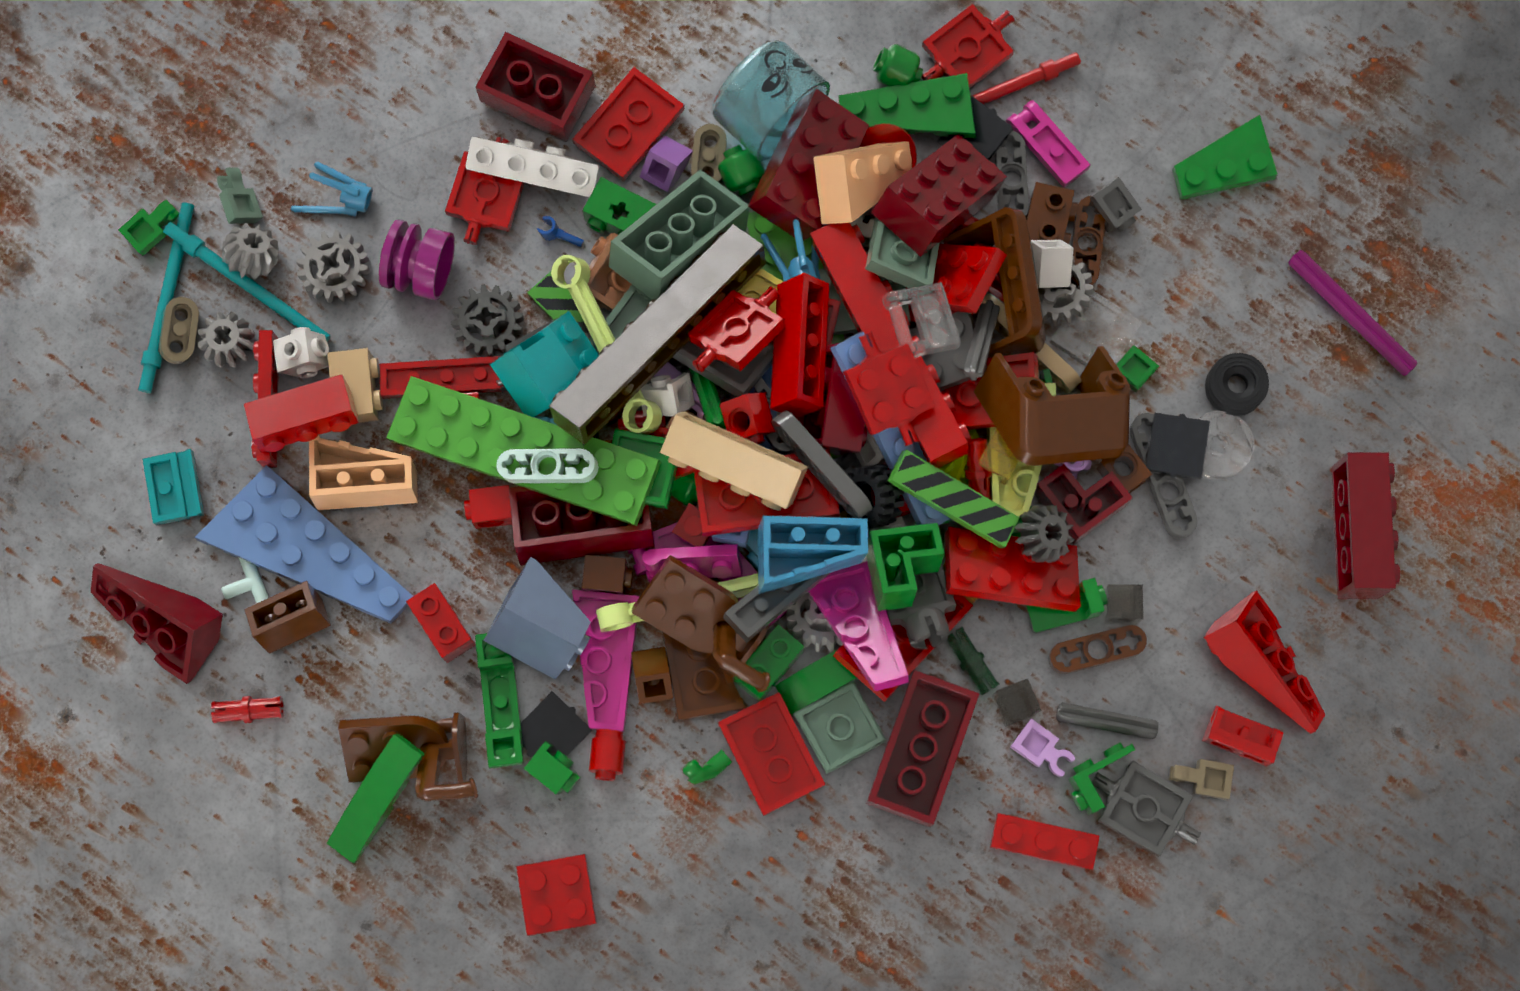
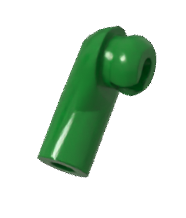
M721 749L702 766L699 765L697 760L692 759L683 767L682 771L688 777L687 781L692 784H698L714 779L732 761Z

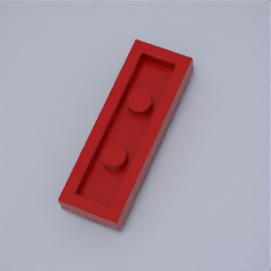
M997 813L990 848L1093 870L1100 835Z

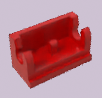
M1216 705L1214 706L1202 742L1261 765L1269 766L1275 762L1283 732Z

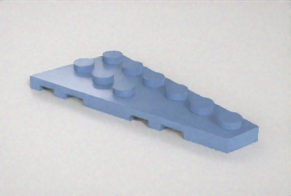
M267 465L195 536L199 542L214 546L234 557L242 558L255 564L257 567L292 582L300 584L307 581L314 590L321 592V594L349 604L355 609L390 624L408 607L406 601L413 597Z

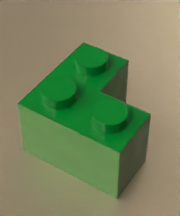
M938 523L871 530L869 532L868 554L866 557L878 611L912 607L917 592L914 575L939 572L945 553Z

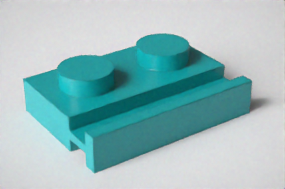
M186 449L183 452H171L142 459L152 520L156 526L190 519L189 517L205 516L194 451Z

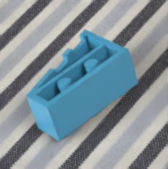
M763 516L758 526L759 594L862 563L868 554V520L864 518Z

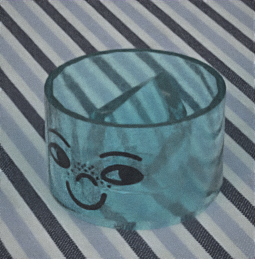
M781 40L769 41L747 55L723 82L713 102V117L758 161H766L772 157L798 101L815 89L828 96L830 83L787 43Z

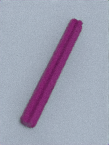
M1303 250L1296 252L1290 258L1289 265L1399 373L1406 376L1417 366V361Z

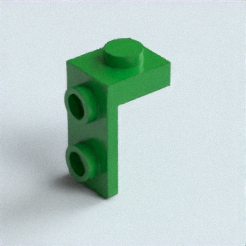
M1095 578L1081 581L1079 584L1081 606L1076 612L1026 605L1033 632L1039 633L1099 617L1105 611L1104 605H1107L1104 587L1102 585L1098 586Z
M1120 742L1103 751L1106 758L1096 764L1090 758L1073 768L1076 774L1068 780L1074 789V792L1071 793L1072 799L1080 811L1086 810L1089 816L1105 807L1088 776L1136 750L1133 744L1124 748Z

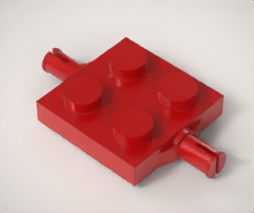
M971 4L923 41L922 47L933 59L935 66L922 74V80L936 79L943 75L947 77L967 73L969 87L972 88L1013 56L1014 50L1003 39L1001 33L1005 27L1015 21L1013 15H1010V12L1006 10L992 21L983 16Z
M496 137V142L509 143L507 139ZM464 151L445 213L447 216L459 218L469 223L463 241L468 244L471 241L472 245H477L482 227L510 231L525 182L466 169L468 152Z
M770 286L758 299L745 297L732 290L688 333L690 341L705 350L692 362L693 366L698 371L704 372L714 360H719L741 371L785 328L783 318L771 312L768 308L780 297L779 292Z
M872 332L858 337L867 357L858 365L843 371V374L870 435H875L888 428L898 427L905 446L919 441L911 421L918 414L935 407V404L909 344L904 343L890 350L879 351Z

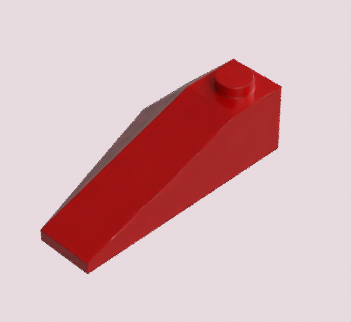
M1256 590L1218 618L1204 638L1210 651L1218 656L1223 665L1310 734L1314 733L1325 717V713L1307 677L1298 675L1293 660L1296 655L1291 646L1284 647L1276 631L1281 626L1274 613Z

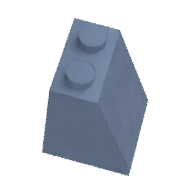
M530 557L508 591L483 641L556 680L563 669L567 671L571 669L577 656L581 655L590 639L585 633L591 621L540 563Z

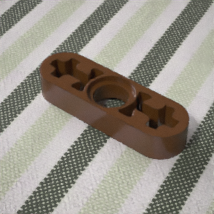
M1087 196L1079 202L1077 207L1071 246L1074 248L1075 266L1083 260H1089L1086 273H1091L1092 282L1089 284L1094 287L1100 272L1105 219L1091 201V196ZM1088 206L1094 207V212L1099 213L1095 214L1092 227H1085L1088 214L1082 212L1086 211ZM1082 236H1090L1095 240L1096 248L1092 251H1084L1079 247L1078 239ZM1072 276L1071 283L1076 285L1077 289H1080L1078 281Z
M1127 625L1063 641L1051 649L1048 656L1049 665L1059 674H1069L1132 658L1139 655L1145 649L1147 637L1140 627ZM1126 633H1130L1133 638H1138L1139 642L1134 645V650H1131L1129 645H1124L1116 649L1119 655H1114V645L1109 636H1114V643L1124 640ZM1099 640L1106 645L1107 654L1104 658L1095 659L1089 654L1088 645L1091 641ZM1081 644V654L1086 663L1081 664V657L1071 659L1069 667H1065L1063 662L1056 661V657L1060 655V649H1064L1066 654H1072L1079 650L1076 645Z

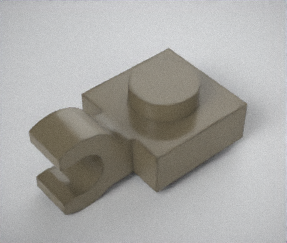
M1198 759L1196 768L1181 765L1170 766L1169 780L1194 784L1193 794L1229 800L1234 765Z

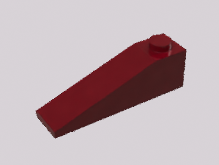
M100 563L93 565L91 594L117 621L124 619L135 631L133 638L140 645L146 642L157 654L154 660L163 669L186 684L191 682L219 642L223 614L197 597Z

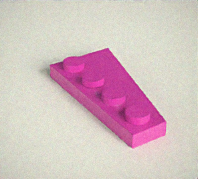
M867 561L831 572L808 591L874 691L909 682L908 673L886 610H877Z
M572 589L573 602L591 621L585 633L590 639L580 655L589 728L592 730L612 729L624 733L633 664L631 652H634L637 623L623 629L601 632L596 610L616 603H633L638 600L639 596Z

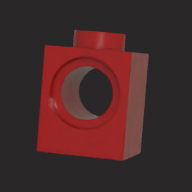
M765 392L744 394L719 404L727 431L756 444L765 442L764 436L775 432L771 424L773 418Z
M502 485L469 490L470 500H464L466 520H472L476 529L512 525L509 497L510 486Z

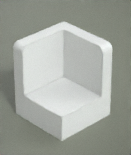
M1031 240L1038 288L1069 287L1074 248L1062 240Z

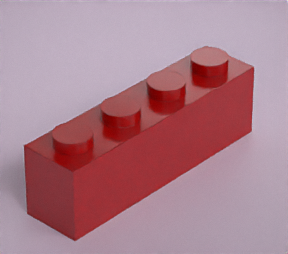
M807 273L799 274L777 285L780 297L776 299V314L783 318L785 328L774 338L770 409L780 413L787 410L795 418L822 409L824 404L829 283Z

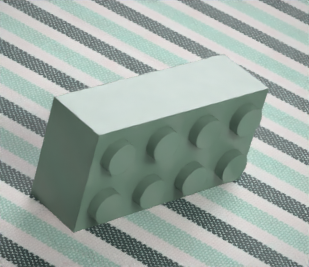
M700 169L611 241L609 267L652 300L658 299L667 290L670 282L674 278L680 277L690 267L696 256L702 255L712 246L713 241L720 233H725L733 224L746 232L750 208L746 202Z

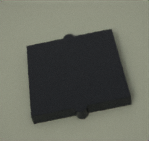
M972 96L971 102L976 138L960 136L969 141L977 151L990 160L1014 128L1000 118L994 108H987ZM949 134V137L940 136L937 142L943 146L956 135Z
M1154 413L1146 467L1152 472L1170 474L1171 478H1175L1177 475L1201 479L1210 421L1187 418L1185 414L1174 416Z
M553 691L521 722L523 747L527 750L528 757H533L545 741L554 745L550 751L554 755L559 750L568 756L592 731L576 714V709L574 707L569 708Z

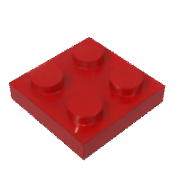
M586 854L516 866L527 936L597 924Z

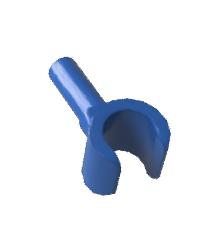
M542 217L546 224L552 226L548 231L537 228L545 240L551 241L558 238L582 247L583 239L560 229L552 217Z

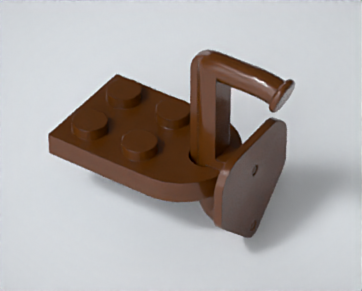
M669 555L633 605L632 614L693 650L713 653V657L718 665L726 670L728 676L738 677L751 686L756 687L758 692L765 691L769 686V673H761L745 664L764 638L769 625L746 643L723 619L724 613L739 601L737 597L728 589Z
M455 712L453 717L443 718L435 722L421 716L340 720L338 730L349 783L363 782L392 736L398 733L425 753L409 779L416 778L415 792L419 799L439 801L469 797L478 798L474 779L470 778L466 782V721L460 712ZM446 733H452V739H449V741ZM454 759L459 783L438 784L440 769L446 760Z

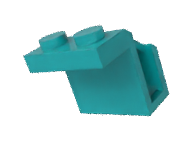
M568 311L538 333L510 349L492 362L490 366L523 414L535 417L549 409L554 396L559 391L565 390L575 380L579 371L591 365L599 357V354L570 311Z

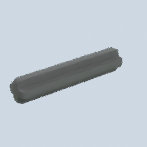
M987 300L986 303L980 305L963 370L964 375L969 376L972 381H976L977 377H983L1000 311L999 305H995L992 300Z
M1060 703L1056 713V719L1059 722L1148 739L1156 738L1159 727L1156 720L1068 703Z

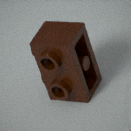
M1039 182L1035 183L1026 218L1031 240H1062L1067 244L1070 243L1071 233H1067L1066 228L1068 221L1074 222L1078 203L1072 202L1075 190Z
M307 581L244 609L252 637L269 654L331 626L321 596Z

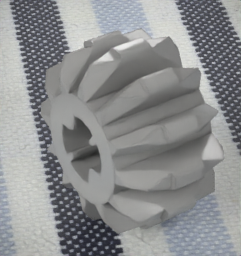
M245 222L241 228L233 226L222 243V262L228 264L229 272L239 271L241 278L246 274L251 275L254 280L260 274L267 276L271 269L274 268V265L277 264L279 258L278 240L272 239L271 231H261L260 225L251 228Z
M217 311V320L214 322L209 318H205L208 329H198V334L203 339L197 344L200 350L205 351L203 357L208 362L214 360L216 366L220 368L225 365L226 361L231 367H236V358L238 357L243 361H247L248 357L244 351L253 350L254 344L249 340L255 337V332L248 328L249 322L247 319H238V315L232 311L226 318L222 312ZM226 335L231 338L227 344L222 341Z

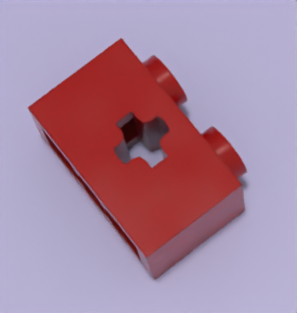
M433 583L406 601L441 658L447 664L476 645L436 583Z

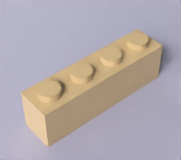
M684 411L675 414L660 453L669 456L668 462L681 468H687L688 465L700 470L699 475L713 482H718L719 479L731 484L730 489L744 496H749L750 493L763 498L762 504L775 510H781L782 507L787 509L793 504L808 469V466Z

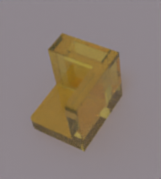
M996 429L979 461V465L1002 477L1000 483L1006 486L1019 460L1014 457Z

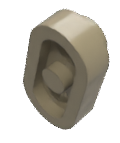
M705 124L696 131L693 143L691 176L700 169L703 172L711 171L714 174L712 178L721 184L723 179L718 171V165L725 159L723 152L727 148V138L720 126ZM714 140L716 145L710 148L705 145V142Z
M186 297L172 299L167 304L163 313L159 352L167 362L172 364H181L187 361L195 348L199 309L195 302ZM175 312H183L186 315V320H177ZM178 343L181 346V352H173L170 349V344Z

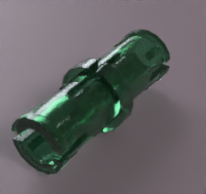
M964 627L955 630V633L962 644H959L953 633L948 635L946 641L961 662L959 666L962 671L966 670L980 691V695L983 696L990 691L983 678L992 690L999 686L1000 683L984 662L985 656L982 651L978 652L964 631Z

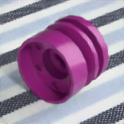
M395 220L388 231L381 250L378 274L381 287L390 289L395 285L397 291L404 292L412 281L414 295L435 301L438 300L445 289L452 267L455 249L454 234L429 228L422 239V231L419 224L414 223L409 226L407 221Z

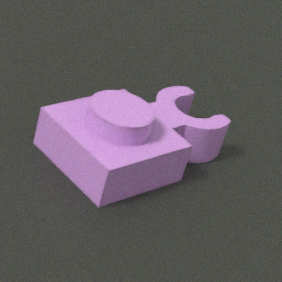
M1032 718L1010 746V748L1037 768L1045 760L1050 771L1058 777H1062L1065 772L1058 768L1057 759L1062 757L1071 763L1075 760L1071 752L1054 748L1059 738Z

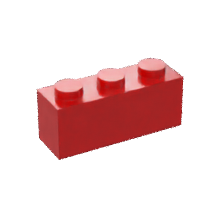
M342 374L244 403L252 440L261 453L265 451L276 452L283 449L285 445L298 441L309 442L316 439L318 435L331 431L342 432L351 425L359 423L350 387Z

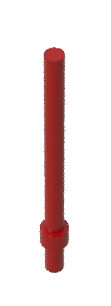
M1074 52L1055 61L1049 59L1040 63L1039 68L972 96L983 105L1041 80L1047 82L1059 77L1060 72L1081 64L1080 57L1077 52Z

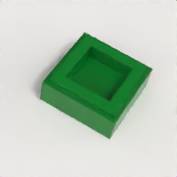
M1135 345L1116 364L1126 377L1130 388L1136 393L1159 368V365Z

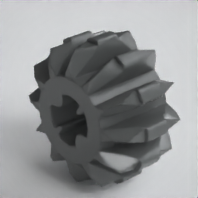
M1036 505L1030 508V511L1020 515L1022 523L1018 524L1015 529L1021 533V537L1015 542L1024 544L1022 554L1026 556L1031 555L1032 561L1037 563L1044 561L1049 563L1057 561L1059 556L1068 553L1067 544L1075 539L1068 534V530L1074 525L1065 523L1067 513L1058 512L1057 506Z

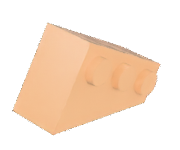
M909 141L874 144L815 156L814 165L822 224L852 223L874 206L881 198L887 186L912 169Z
M319 435L316 439L309 441V496L317 510L418 503L417 470L411 456L372 447L370 449L351 445L350 442L341 440L339 442L320 438Z

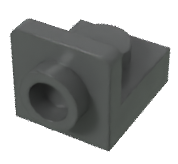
M1119 177L1090 197L1093 204L1108 223L1105 225L1107 232L1116 228L1119 232H1122L1136 222L1133 216L1142 210Z

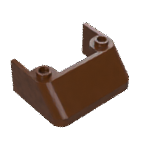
M1005 207L944 238V244L974 246L978 242L990 246L995 245V247H998L1007 254L999 269L1009 337L991 344L988 358L994 357L995 353H1001L1003 356L1030 352L1037 354L1043 348L1046 340L1026 217L1018 209Z
M1104 346L1097 347L1080 375L1081 382L1077 385L1081 392L1080 394L1052 396L1044 382L1036 377H1016L1001 353H995L974 390L976 397L1014 457L1026 465L1035 466L1116 458L1122 455L1129 444L1130 385Z

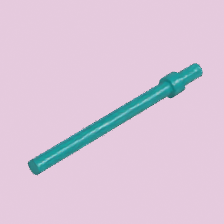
M182 202L176 226L189 233L195 206L191 203ZM175 240L172 242L148 349L144 350L141 365H143V371L138 390L144 393L152 392L156 371L161 369L163 357L159 352V341L163 313L167 304L174 298L184 255L183 246Z
M172 222L165 226L163 232L182 245L184 252L193 258L199 257L297 328L308 327L313 332L324 334L326 341H329L330 334L247 275L241 278L239 271L229 272L228 264L222 262L223 258L205 246L206 242L195 234L190 236Z

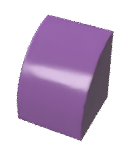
M664 136L649 150L639 177L668 192L683 173L693 150Z

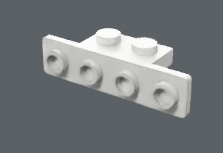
M472 137L470 140L466 161V169L586 197H590L596 186L599 165L575 160L574 157L565 155L566 149L547 145L546 151L533 148L534 142L515 138L514 143L505 144L478 137Z

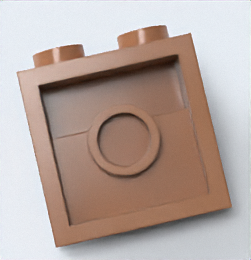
M616 233L607 235L606 239L601 236L596 241L590 252L595 257L589 265L591 274L588 286L598 306L601 309L606 308L611 312L632 285L609 267L611 241L618 236Z

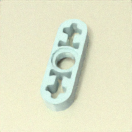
M510 449L499 456L497 470L510 483H586L596 476L598 462L585 449ZM547 457L554 458L557 464L554 472L549 475L541 474L539 472L540 462ZM563 457H566L565 461L569 465L579 464L580 458H584L590 465L583 468V473L579 474L576 468L565 467ZM516 458L520 464L530 465L532 475H529L530 471L527 468H516L515 474H512L506 466L511 465L513 459Z

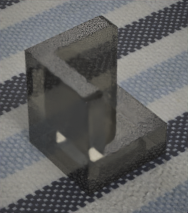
M1108 584L1106 586L1107 614L1104 616V624L1137 625L1143 620V585Z
M1028 678L999 689L992 695L1005 727L1036 716L1041 711Z

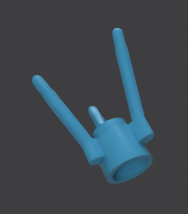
M315 162L314 166L345 183L343 184L315 173L309 174L311 179L341 190L340 202L345 203V207H291L292 212L346 214L356 217L358 211L364 213L367 211L372 197V188L368 187L366 183L356 181L329 166Z
M798 219L793 220L798 257L790 261L788 269L766 234L761 235V239L780 270L784 281L802 273H807L821 280L819 257L813 245L811 261L806 257Z

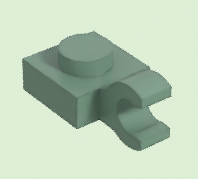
M226 168L227 176H218L217 183L222 190L219 197L228 224H245V222L247 224H256L263 216L253 188L244 187L242 173L239 168Z

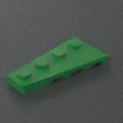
M967 73L913 82L905 86L895 85L838 95L839 104L869 124V127L887 123L904 129L908 134L916 135V132L946 137H949V134L964 135L965 138H976Z

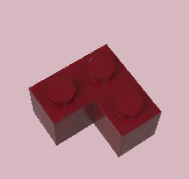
M1065 464L1038 482L1034 493L1043 506L1054 505L1057 506L1058 512L1067 513L1065 523L1074 525L1068 530V534L1075 539L1072 541L1073 545L1125 508L1133 499L1113 471L1084 490Z

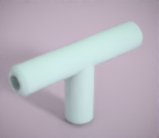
M239 558L246 578L223 586L221 591L224 598L230 599L252 591L256 604L268 599L269 596L257 566Z

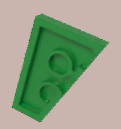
M1260 115L1174 165L1172 169L1180 200L1273 180L1278 175Z

